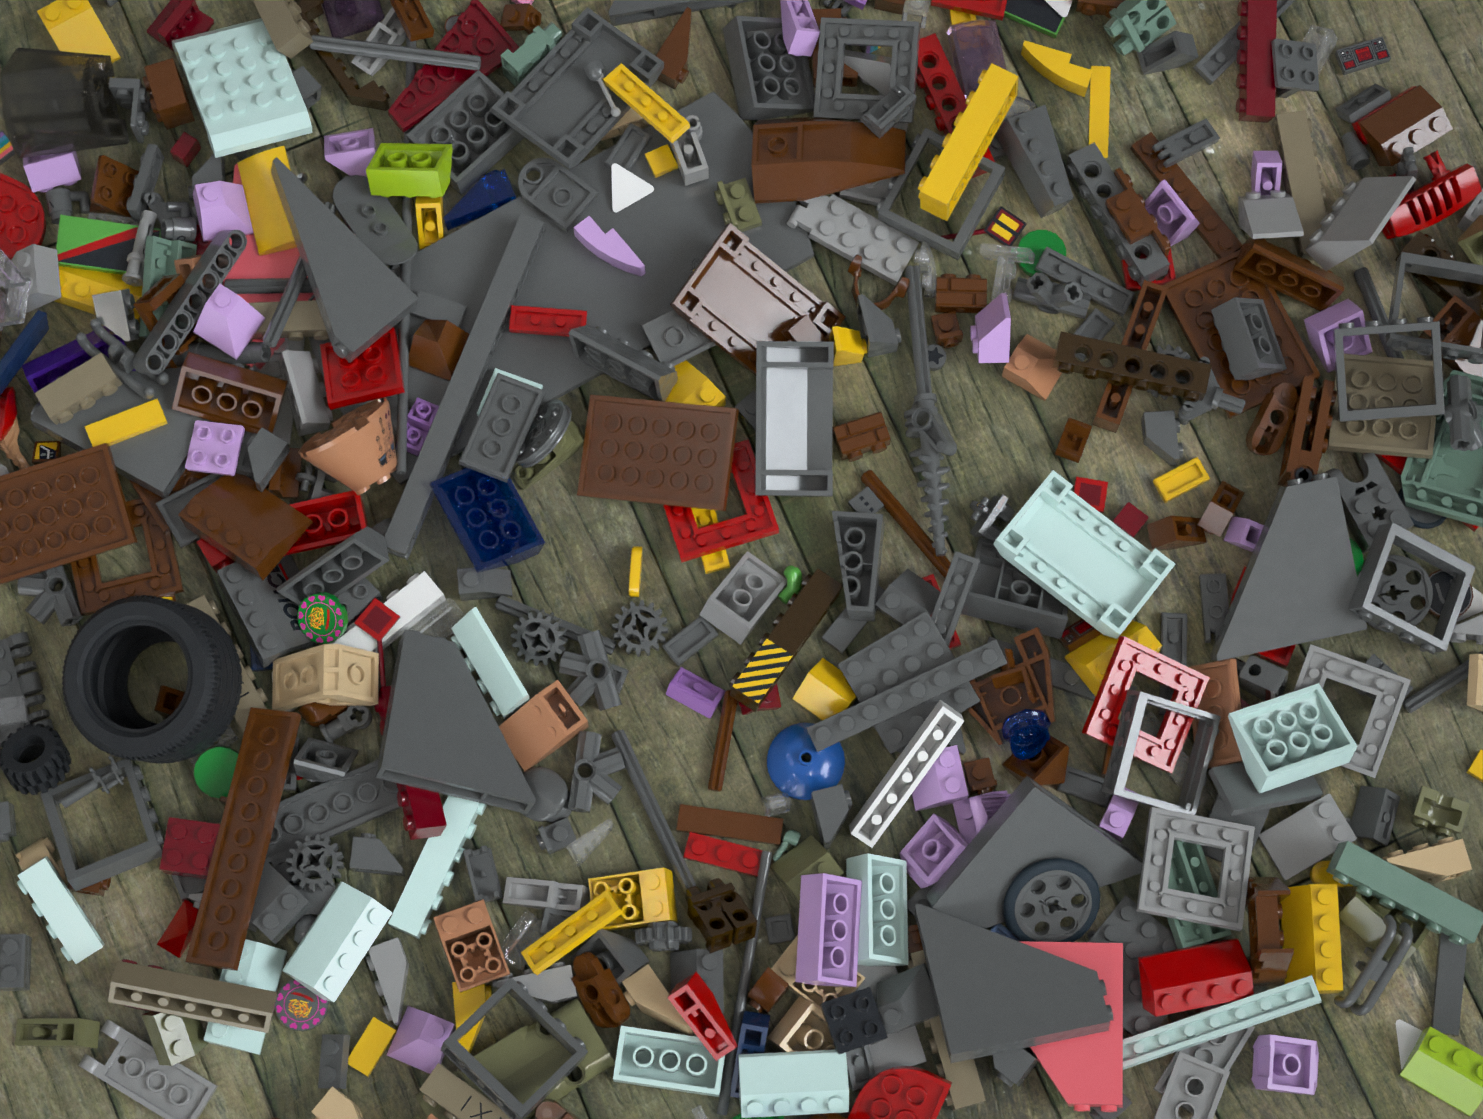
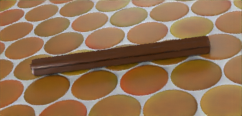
M872 470L866 471L861 476V481L872 490L884 504V508L942 576L946 578L951 562L946 556H936L935 548L932 547L933 541L876 474Z

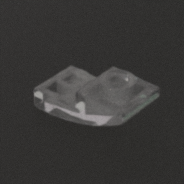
M922 241L921 249L916 248L914 263L919 264L920 273H923L921 287L925 289L924 297L934 298L936 292L935 261L928 242Z

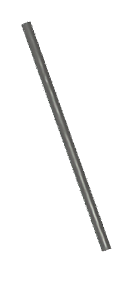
M762 851L751 911L757 919L755 938L746 941L731 1033L737 1045L746 1008L772 852ZM738 1046L726 1056L717 1114L727 1116Z

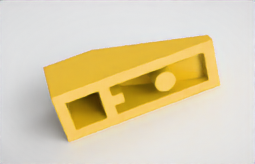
M452 982L456 1029L492 996L491 985H486L485 983L459 992L456 982ZM485 1016L458 1041L470 1054Z

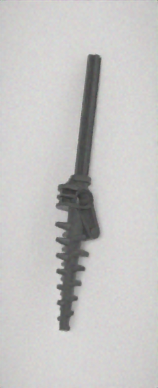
M910 265L906 267L905 275L910 281L907 296L917 395L914 396L911 409L903 413L904 418L907 419L905 427L908 428L905 434L909 438H920L921 448L910 452L909 455L910 457H919L923 462L914 467L913 471L922 472V476L925 477L924 480L917 482V486L925 487L924 491L928 494L921 497V502H929L927 507L930 510L925 512L924 516L931 517L930 524L932 526L928 528L929 533L933 532L934 542L932 547L935 548L936 556H945L947 553L945 537L948 536V533L944 531V522L949 518L947 515H943V506L949 504V500L942 499V491L949 488L950 484L941 483V475L949 472L950 467H940V460L944 459L942 454L947 456L954 455L957 451V445L944 423L942 415L938 413V408L935 406L937 397L936 394L932 393L920 267L918 265Z

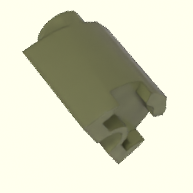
M1421 786L1412 814V824L1420 828L1430 827L1436 829L1435 833L1437 835L1451 837V833L1462 832L1470 804L1454 797L1441 795L1438 791L1426 786Z

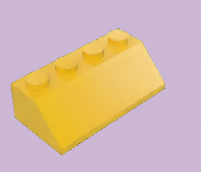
M59 266L61 298L54 301L96 315L92 295L129 289L136 302L142 297V286L126 284L122 281L123 275ZM134 308L135 319L138 320L140 325V315L136 308Z
M1308 884L1288 887L1291 894L1280 902L1283 911L1281 930L1284 933L1282 949L1294 948V953L1287 971V978L1284 979V984L1312 975L1319 994H1332L1343 991L1337 884Z

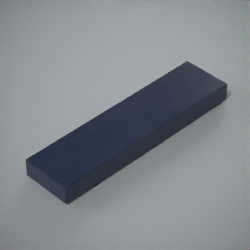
M38 310L0 360V395L49 330L47 314Z

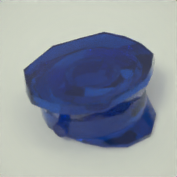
M1024 709L1006 717L1002 724V735L1004 740L1010 743L1011 751L1015 757L1021 760L1033 758L1050 739L1048 729L1051 722L1043 710Z

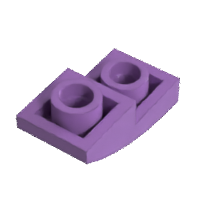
M417 397L407 415V452L419 456L438 411V405Z

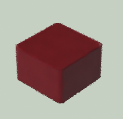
M183 132L170 152L174 160L188 167L201 150V146L196 138Z
M1128 502L1113 520V523L1134 538L1147 522L1148 516Z

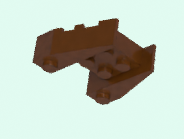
M1038 627L1014 637L1024 661L1017 664L1016 668L1025 666L1035 702L1031 703L1024 681L995 689L991 676L981 681H977V678L970 681L981 701L967 710L998 745L1005 744L999 730L1044 710L1050 722H1056L1050 651Z
M1249 877L1245 907L1248 910L1250 957L1247 958V961L1252 970L1253 986L1281 985L1284 979L1287 978V971L1294 953V948L1280 949V946L1284 945L1283 930H1279V920H1282L1283 914L1280 902L1291 893L1290 889L1278 877Z

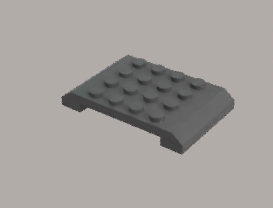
M587 7L572 23V29L511 93L507 91L491 107V111L495 116L570 169L577 166L631 108L607 87L615 106L621 111L618 117L612 116L611 107L598 81L590 80L584 71V67L590 62L601 60L605 66L606 77L622 63L650 88L664 69V62Z

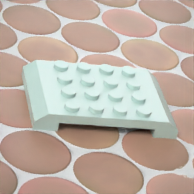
M262 18L172 40L174 52L179 65L183 68L206 128L208 140L215 158L312 133V125L307 108L284 54L277 51Z
M1053 470L993 544L1004 559L1105 636L1118 639L1171 571L1175 563L1156 548L1151 552L1071 491L1073 485Z

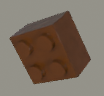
M170 58L145 66L144 69L147 76L142 78L146 90L149 92L150 104L158 122H163L168 130L195 121L174 59Z

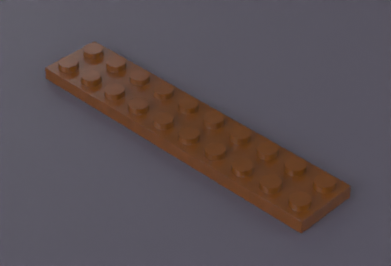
M250 708L185 961L189 964L238 971L301 720V715L297 712Z

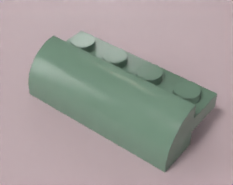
M146 236L142 296L163 276L177 274L174 260L196 255L197 245L181 240L171 241L156 236ZM167 300L155 311H152L158 321L169 306ZM140 317L139 337L147 338L150 332ZM177 317L175 319L176 326H178L179 323Z
M1174 840L1168 889L1217 898L1218 893L1201 845ZM1167 917L1177 949L1208 944L1232 935L1230 929Z

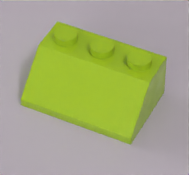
M380 143L366 168L371 195L382 197L405 196L408 198L415 196L443 197L450 184L452 144Z
M1431 1026L1423 1029L1399 1076L1470 1117L1483 1100V1057Z

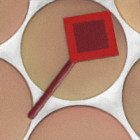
M1076 476L1074 493L1097 511L1104 513L1108 482Z
M374 598L354 624L377 640L381 686L385 687L386 678L382 639L400 619V616Z

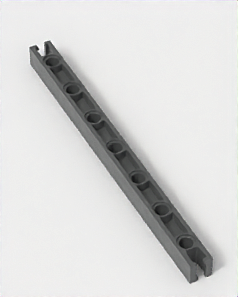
M520 214L385 534L389 554L406 560L410 556L511 314V305L516 303L546 231L544 222L524 214Z

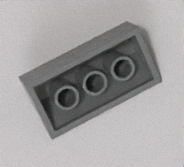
M367 526L278 586L277 592L298 605L305 598L316 592H327L337 597L389 561L386 539Z

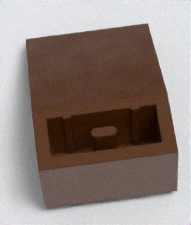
M1454 295L1433 319V322L1439 321L1440 340L1441 342L1480 348L1483 320L1472 308ZM1423 330L1418 338L1431 340V330ZM1442 357V361L1453 370L1483 377V363L1472 364L1466 359L1448 360Z

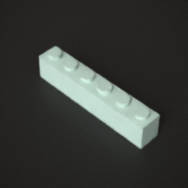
M448 795L443 806L447 826L441 836L428 838L388 922L391 927L417 939H420L422 934H427L432 923L429 920L432 911L439 909L443 900V896L440 894L444 886L449 887L454 877V872H452L455 862H461L464 856L463 851L466 850L463 848V845L467 838H472L477 827L474 824L478 814L482 816L487 804Z

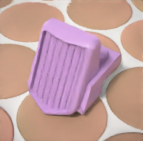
M995 791L953 802L959 832L962 837L970 843L1011 794H1008L1007 791Z

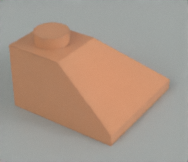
M1026 334L1009 358V363H1006L1002 377L1046 401L1062 374L1057 368H1052L1056 350Z

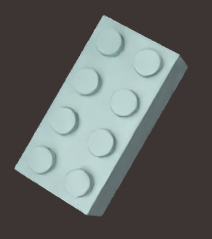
M621 1026L613 1081L719 1097L725 1055L716 1061L699 1038L695 1036Z

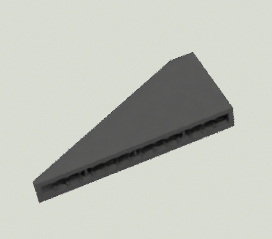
M276 157L272 162L271 174L331 345L340 358H345L351 363L416 308L418 297Z

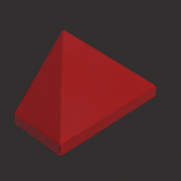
M188 900L182 903L157 943L158 946L178 958L182 956L191 941L199 910L193 907L194 904Z

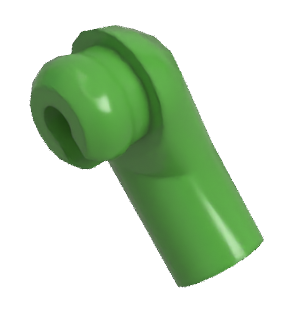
M792 565L784 570V575L787 578V587L778 594V598L785 605L794 593L798 594L802 589V572L798 567Z

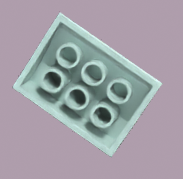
M1319 683L1228 714L1246 772L1259 794L1347 764L1358 747Z

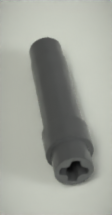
M191 342L188 345L187 351L180 355L174 354L173 361L177 366H182L188 352L229 364L265 363L270 360L271 349L269 346H265L263 342H249L238 359L235 360L212 344Z

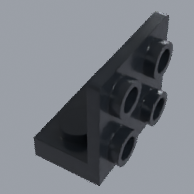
M870 987L821 1003L820 1007L837 1054L840 1055L869 1044L873 1045L888 1038Z

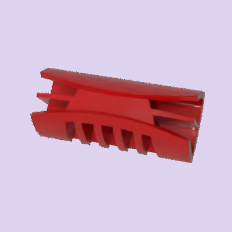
M1438 150L1430 153L1431 155L1424 156L1423 159L1429 167L1433 178H1431L1430 182L1405 195L1382 229L1386 239L1401 237L1430 227L1452 215L1474 199L1482 191L1474 167L1466 163L1452 170H1447ZM1393 173L1388 177H1395L1396 173Z

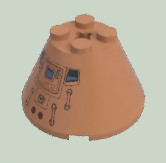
M383 398L384 402H381L380 399H375L363 404L332 422L333 428L323 434L320 432L316 433L298 450L301 458L355 491L357 495H361L370 489L369 485L374 482L380 485L390 479V474L396 470L397 458L390 405L387 398Z

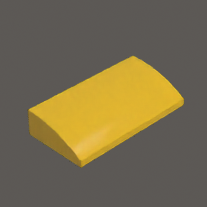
M284 146L260 152L237 163L259 256L297 247L271 174L272 162L276 157L291 171Z

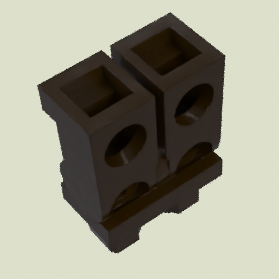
M716 878L707 884L708 891L702 893L697 886L687 888L685 895L688 903L687 915L700 930L706 941L705 946L710 954L730 947L731 943L736 945L755 938L757 919L740 895L735 892V887L732 883L725 885L720 878Z

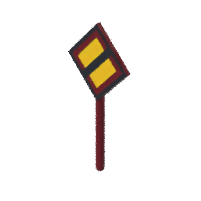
M1001 206L986 228L975 230L973 235L988 234L1010 249L1027 223ZM958 233L942 235L941 237L947 240L955 239Z

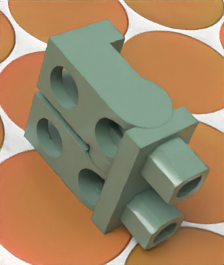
M1125 0L1117 9L1114 8L1109 12L1111 19L1103 27L1107 34L1113 38L1119 34L1121 35V38L1113 45L1119 54L1125 56L1132 50L1140 53L1145 49V46L1177 24L1169 7L1166 6L1165 0Z
M552 22L544 29L537 25L533 29V33L527 36L525 43L514 53L507 49L501 54L503 75L517 87L561 41L562 31Z

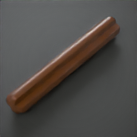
M726 690L724 694L708 789L715 792L722 790L738 700L730 696L731 690Z

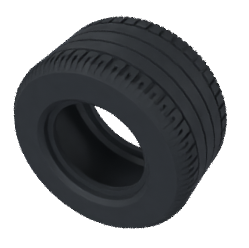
M149 595L130 596L111 602L109 605L107 604L100 608L83 623V626L74 635V639H72V643L67 650L68 653L65 655L66 659L64 660L65 664L62 671V690L69 716L80 733L98 749L116 757L158 764L175 763L192 758L208 749L221 737V734H224L238 709L237 705H239L240 694L242 693V670L235 645L225 629L207 613L186 604ZM161 642H176L182 649L187 662V687L177 709L167 719L156 724L143 718L133 707L128 695V675L133 662L145 649Z

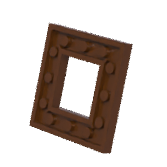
M141 498L126 501L133 528L143 526L152 571L103 583L97 555L71 563L80 610L83 616L94 614L105 605L130 596L168 595L184 592L172 533L169 531L165 535L163 534Z

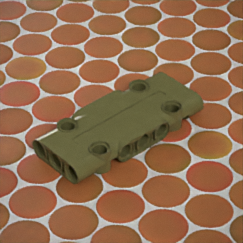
M577 998L550 1013V1015L554 1019H560L573 1037L576 1036L584 1042L588 1053L584 1060L576 1067L582 1070V1078L577 1082H572L567 1076L544 1100L559 1102L568 1096L572 1090L581 1087L585 1082L615 1065L614 1060ZM538 1021L530 1026L526 1025L473 1056L522 1104L573 1056L552 1035H543L541 1033L542 1025ZM460 1069L451 1072L492 1101ZM420 1091L415 1094L427 1118L430 1114H433L438 1119H449L443 1114L446 1109L441 1105L437 1104L434 1108L422 1099L423 1092ZM535 1109L524 1119H531L536 1116Z

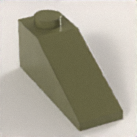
M80 1018L17 1019L15 1045L98 1049L100 1022Z

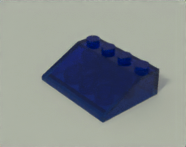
M465 468L429 484L477 573L519 563L538 555L544 546L545 541L510 477L506 483L470 468Z

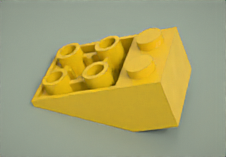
M665 867L588 879L590 901L608 890L623 912L602 928L604 930L648 927L650 922L675 921V923H678L673 874L671 870Z

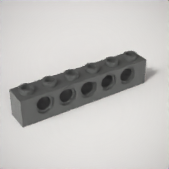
M1095 142L1068 155L1067 174L1071 179H1075L1079 185V193L1083 199H1087L1090 203V209L1094 218L1099 219L1103 224L1104 234L1109 240L1112 239L1118 257L1126 261L1131 278L1134 281L1137 280L1142 287L1144 280L1152 282L1166 275L1170 263L1152 234L1130 245L1126 237L1122 235L1123 232L1115 219L1110 215L1111 213L1105 205L1106 200L1125 190ZM1093 173L1096 175V177L1090 178L1085 174ZM1098 193H1106L1109 197L1102 198ZM1142 253L1146 258L1139 259L1135 254Z

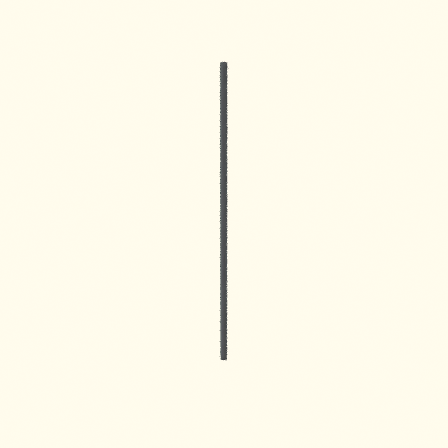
M407 36L406 46L416 48V41L410 42ZM406 61L405 88L409 86L416 74L415 62ZM414 126L404 132V143H412L406 135ZM403 196L402 220L412 233L413 197ZM411 259L401 264V281L409 289L411 288ZM410 313L399 322V355L405 393L398 394L396 474L400 475L406 474Z

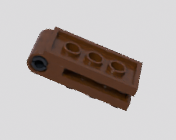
M1304 375L1296 389L1298 398L1287 432L1277 485L1282 487L1288 486V480L1303 478V482L1312 481V475L1318 473L1322 453L1325 454L1328 439L1324 437L1326 431L1331 427L1333 415L1329 414L1331 405L1334 406L1337 397V391L1333 390L1334 381L1324 380L1317 391V387L1313 386L1315 377ZM1311 401H1314L1313 410H1308ZM1310 424L1305 450H1301L1304 432L1307 425Z

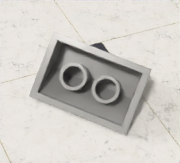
M282 351L279 368L282 379L288 381L286 393L298 435L303 436L328 430L330 421H333V415L329 406H325L323 397H326V391L323 382H318L316 374L319 373V366L316 358L312 359L310 351Z

